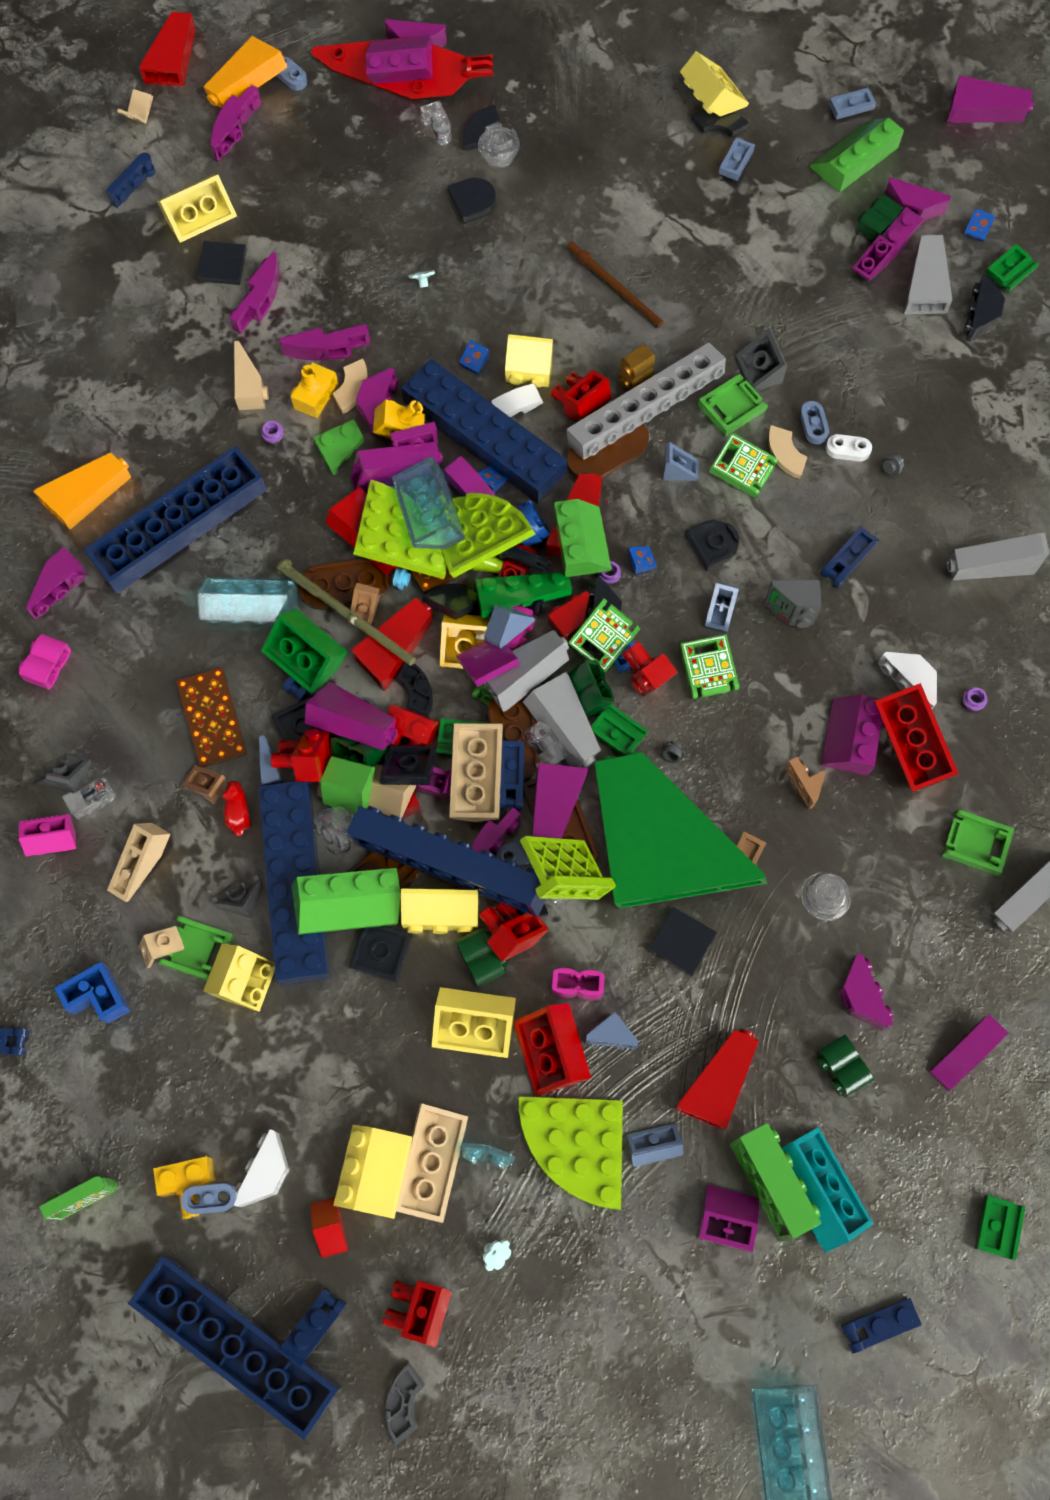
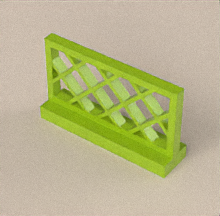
M524 836L520 840L541 883L535 889L539 899L599 900L616 887L612 878H603L585 840Z

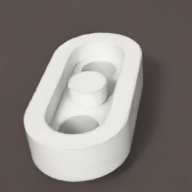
M836 434L831 436L826 444L827 454L836 459L864 461L868 459L872 451V444L863 437Z

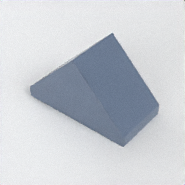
M666 443L663 480H698L699 460L673 443Z
M716 582L705 622L706 627L728 631L739 587Z
M495 605L484 635L485 641L501 649L535 621L534 617L518 609Z
M614 1012L587 1034L585 1044L636 1050L638 1040Z

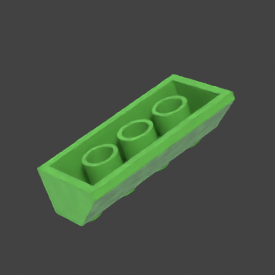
M889 117L869 120L818 158L810 167L840 193L899 147L904 130Z
M397 868L296 877L291 885L298 935L398 924L400 886Z
M766 1123L729 1144L756 1196L760 1198L759 1201L779 1240L783 1242L795 1239L822 1224L819 1220L821 1215L815 1203L809 1201L805 1193L807 1192L805 1183L799 1176L796 1177L792 1169L793 1162L787 1152L782 1151L778 1143L780 1138L777 1131L773 1127L770 1128L769 1124Z

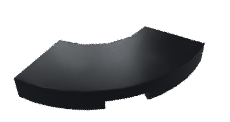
M495 105L481 109L470 118L463 134L464 150L485 146L484 139L487 133L493 128L500 126Z
M704 109L691 115V120L703 133L710 130H719L733 137L749 127V122L735 112L719 116L714 112L709 114Z
M404 662L395 679L408 693L409 700L406 708L430 717L433 707V695L427 676L416 664L410 666Z

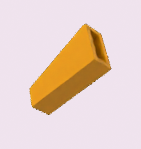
M251 36L203 86L208 95L207 99L213 106L222 108L232 94L239 98L251 84L257 88L285 70L287 65L280 50Z
M110 452L35 489L33 492L39 501L71 530L131 478L127 470L129 465L123 458L119 457L117 459Z

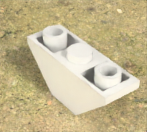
M885 652L878 662L881 671L896 682L900 691L921 683L929 704L933 709L937 703V671L921 655Z
M270 1129L268 1134L264 1133L257 1145L260 1148L255 1158L252 1157L245 1168L247 1175L243 1183L239 1182L235 1187L237 1199L234 1206L244 1207L278 1193L290 1170L279 1133Z

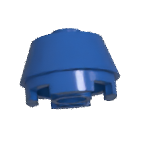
M531 500L523 504L520 502L516 509L523 513L536 534L522 541V544L529 546L545 542L544 539L550 535V530L544 519L542 520Z

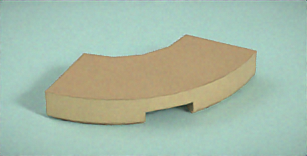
M363 359L343 367L345 373L344 382L338 390L333 392V397L342 414L350 411L357 405L356 398L362 381L368 379L367 368Z
M771 425L768 434L770 453L778 459L777 465L784 472L800 479L807 456L799 453L794 447L792 431Z

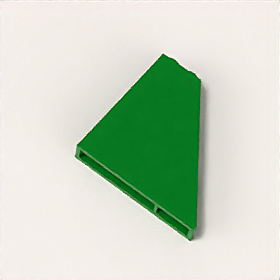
M631 751L625 753V756L622 757L605 756L600 761H595L610 875L616 885L613 889L614 903L619 909L767 884L765 874L643 753Z

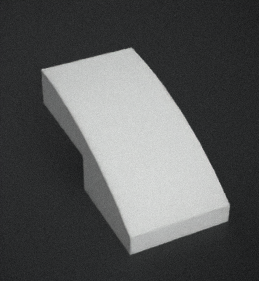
M534 383L511 390L491 401L493 405L509 417L514 416L520 411L526 414L543 404V400Z

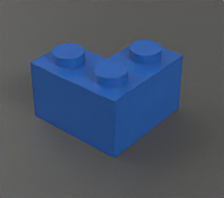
M102 962L54 988L64 1009L73 1015L93 1005L99 1018L109 1024L131 1011L110 968Z

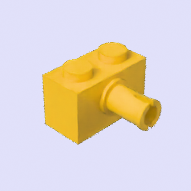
M312 362L311 365L303 366L304 370L301 369V381L298 386L292 389L290 397L294 409L317 419L337 388L338 380L336 372Z
M386 399L375 408L373 433L391 439L390 433L423 425L425 414H422V404L420 402L416 403V400H413L405 407L397 404L395 401Z
M207 1156L153 1168L157 1196L179 1195L180 1204L182 1194L190 1186L216 1183L213 1158ZM193 1194L191 1199L194 1203H197L196 1194ZM181 1205L182 1219L199 1216V1214L186 1212Z

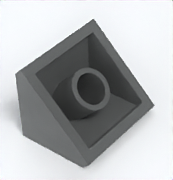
M769 328L736 354L746 380L756 391L783 383L788 366L773 331Z

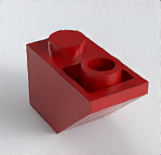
M585 591L581 595L579 593L575 594L569 599L568 603L563 606H556L548 615L549 627L559 637L563 636L567 643L586 620L589 593Z

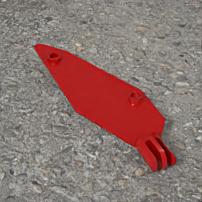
M371 41L315 46L311 50L315 58L333 71L409 99L452 96L468 79L493 77L494 73L492 71V54L467 57L432 45L433 79L373 84L366 74V52Z

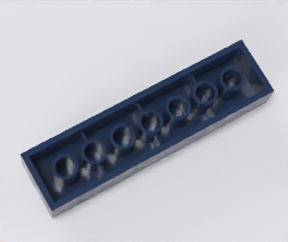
M433 359L425 363L401 387L403 402L406 405H409L413 400H416V403L420 402L423 407L422 414H425L426 420L430 423L435 422L439 430L488 467L491 466L506 477L508 482L537 504L567 474L566 458Z
M235 446L83 550L113 591L118 594L266 492L267 489L263 477Z
M294 781L258 786L276 981L280 986L331 979L326 932L298 935L291 886L296 877L320 875L309 782Z
M361 806L358 807L346 833L359 847L467 890H478V894L532 916H539L546 899H539L535 891L541 883L534 869L528 868L526 871L518 868V864L509 859H504V861L497 860L494 854L486 850H481L479 853L472 850V846L465 842L458 841L456 844L449 841V837L442 833L435 832L434 835L426 832L427 829L419 824L407 825L402 818L392 814L390 817L384 816L382 811L375 807L368 806L367 809Z
M162 1255L128 1302L132 1308L303 1440L310 1436L342 1388V1386L306 1360L300 1366L279 1350L283 1343L279 1338L171 1256Z

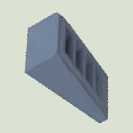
M264 735L259 737L261 785L283 783L278 768H272L271 756L273 753Z

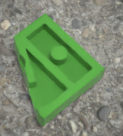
M354 419L313 437L332 475L338 472V467L344 460L348 461L353 451L358 449L364 442V437Z

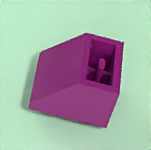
M707 1184L696 1239L746 1252H753L758 1228L760 1198Z

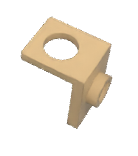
M133 89L128 111L118 109L117 112L129 119L146 124L153 96Z
M176 926L143 935L138 946L146 968H150L156 958L184 949Z

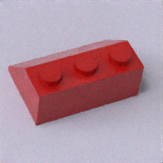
M569 1003L549 1005L514 1021L535 1096L567 1088L591 1079Z

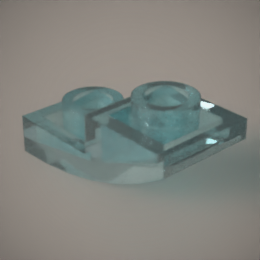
M462 1143L460 1146V1150L464 1152L462 1157L475 1165L477 1161L484 1163L488 1154L492 1156L490 1161L502 1169L506 1165L511 1168L516 1160L515 1156L492 1146L476 1143Z

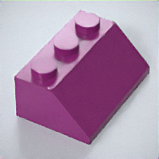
M432 36L371 41L366 52L367 76L373 84L433 79Z
M866 695L833 698L821 766L866 776L871 773L875 767L882 720L874 701L880 698Z

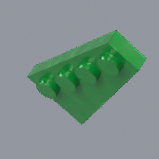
M564 572L476 579V591L482 618L490 616L495 605L508 608L517 605L526 607L532 605L533 601L536 600L545 602L568 596L572 593L570 578L566 577Z

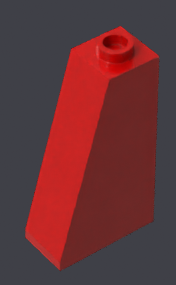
M171 12L140 64L139 69L144 84L185 86L196 30L192 13Z
M594 473L579 474L567 500L579 499L599 506L602 476ZM554 525L548 537L546 555L561 556L556 525Z
M361 487L330 508L325 523L354 548L367 496ZM368 559L385 575L400 568Z
M415 598L377 630L412 654L432 625L433 612L427 603H421ZM371 636L366 637L351 650L354 660L383 691L388 689L404 663L402 659Z
M745 1029L734 1030L676 1105L675 1110L724 1131L727 1129L759 1042L758 1039L754 1038V1034Z

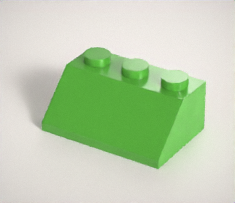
M579 499L554 502V520L565 576L572 577L611 571L612 568L599 506Z

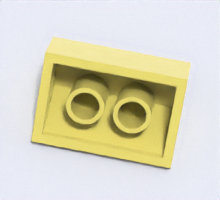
M695 51L680 71L685 78L683 82L690 89L694 90L693 95L704 103L702 107L709 114L714 112L719 116H723L747 107L749 104L721 66Z
M218 174L208 176L157 200L167 223L180 243L237 216Z
M401 889L403 929L408 930L407 932L412 934L423 933V930H433L435 934H447L449 930L458 931V934L462 935L478 930V890Z
M440 987L435 1005L432 1047L508 1058L516 998Z
M353 1124L333 1206L394 1219L412 1137Z

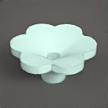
M435 271L418 272L409 275V278L419 280L420 288L427 287V278L435 274Z
M507 1240L494 1241L485 1245L483 1261H485L484 1267L486 1270L492 1271L494 1268L499 1270L503 1267L505 1260L511 1255L510 1243Z

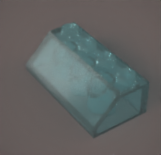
M432 456L392 477L414 548L447 549L466 539L444 472Z
M207 577L197 593L199 618L210 623L225 620L231 623L254 621L256 624L275 622L280 613L293 609L298 610V583L292 579Z
M787 1385L752 1389L765 1500H832L817 1385Z

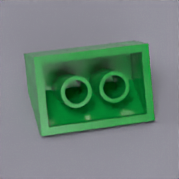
M297 609L278 615L261 652L311 694H315L338 671L348 652Z

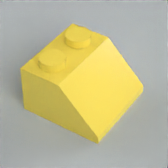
M508 334L505 382L513 385H529L534 383L536 387H549L552 370L553 339Z

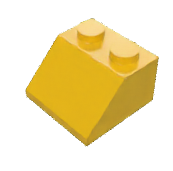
M445 614L441 631L440 666L463 669L456 656L485 641L484 635L491 617L482 618L478 615L466 614L455 620Z

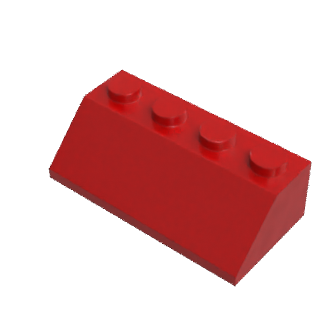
M921 683L874 701L911 792L959 774Z

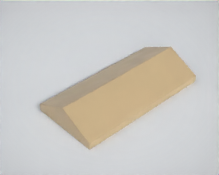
M454 723L450 819L471 822L499 819L503 724Z
M377 764L374 766L375 771L368 806L379 809L384 816L390 817L392 814L402 818L416 785H381L380 774L383 765ZM319 782L317 796L322 798L321 782Z
M422 1103L419 1104L396 1208L397 1212L443 1223L468 1116Z

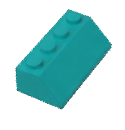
M819 1127L781 1147L782 1151L787 1152L793 1162L792 1169L796 1177L799 1176L805 1183L807 1188L805 1193L809 1201L814 1202L820 1212L819 1220L822 1224L812 1230L817 1242L822 1246L825 1253L850 1242L874 1224Z

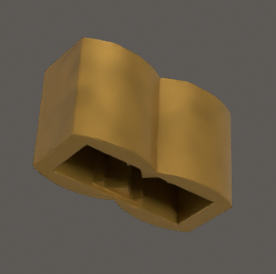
M642 344L621 359L620 386L624 390L630 391L654 376L655 355L645 344Z

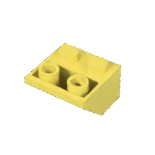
M222 943L203 992L222 1000L260 1011L275 972L274 962L240 946Z

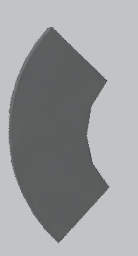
M410 1362L403 1366L394 1378L386 1400V1425L395 1446L419 1427L414 1417V1403L418 1393L425 1384Z

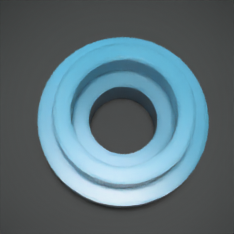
M397 568L395 571L393 586L398 587L399 590H403L404 586L408 587L411 573H408V569Z

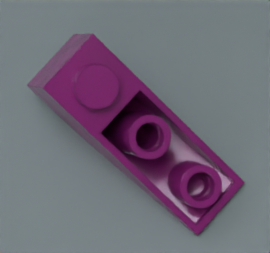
M64 547L46 561L26 605L27 611L34 619L44 615L55 602L63 599L68 591L75 585L82 583L88 575L83 565Z

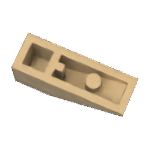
M234 341L235 401L238 410L265 409V400H269L268 387L263 385L260 374L240 342Z
M153 823L134 824L107 891L128 902L162 856L170 833Z

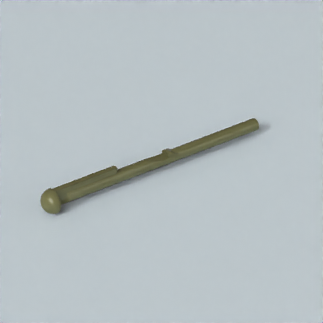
M281 559L277 563L276 570L279 575H287L408 665L414 664L416 660L414 656L291 567V560Z

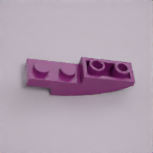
M251 84L239 98L232 94L219 112L211 136V148L215 161L219 162L223 156L228 154L231 147L241 139L243 135L241 125L246 123L249 116L259 108L261 99L256 86Z
M906 207L882 236H878L852 267V270L868 281L872 280L908 244L909 238L923 223L924 218Z
M272 252L268 258H265L261 267L250 276L248 281L250 293L244 296L242 303L232 311L229 317L233 331L239 334L244 331L252 319L261 322L273 303L280 277V266L275 252Z
M366 324L355 325L340 331H332L325 335L322 328L279 338L283 355L315 361L351 357L352 348L371 344Z
M512 808L498 825L489 820L474 840L472 850L479 853L481 850L497 853L505 843L504 838L509 833L513 835L520 827L521 813Z

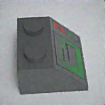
M772 580L765 598V605L788 625L799 628L809 627L814 624L822 606L820 580Z

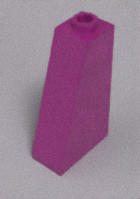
M959 75L954 88L947 122H1023L1026 114H1030L1033 109L1034 100H1031L1033 91Z
M435 442L357 451L350 478L354 491L361 487L367 493L370 480L384 483L387 486H394L408 479L415 480L436 474L440 464H442L443 457Z
M328 683L306 702L305 724L380 750H384L390 743H393L397 736V729H395L396 719L334 683Z
M538 764L532 837L562 839L585 782L588 768Z

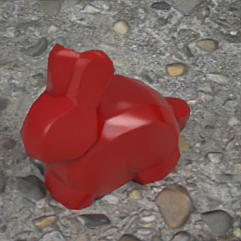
M230 781L227 783L222 798L225 799L224 820L228 830L233 831L236 836H243L244 830L251 828L252 823L248 809V799L240 782Z

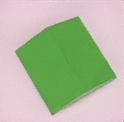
M331 756L320 780L323 804L356 813L359 806L367 809L375 767Z

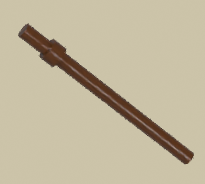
M573 241L567 245V248L578 257L577 260L582 265H587L657 328L663 325L664 321L593 260L592 255L587 250H582Z

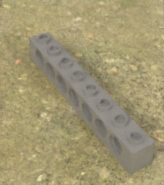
M710 343L705 344L567 428L568 445L583 460L595 455L607 445L613 444L620 437L631 433L635 428L645 422H649L659 413L667 411L672 405L686 399L690 394L702 389L711 381L720 378L725 373L726 358Z

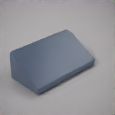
M676 1123L625 1134L634 1167L679 1157L684 1154L683 1143Z

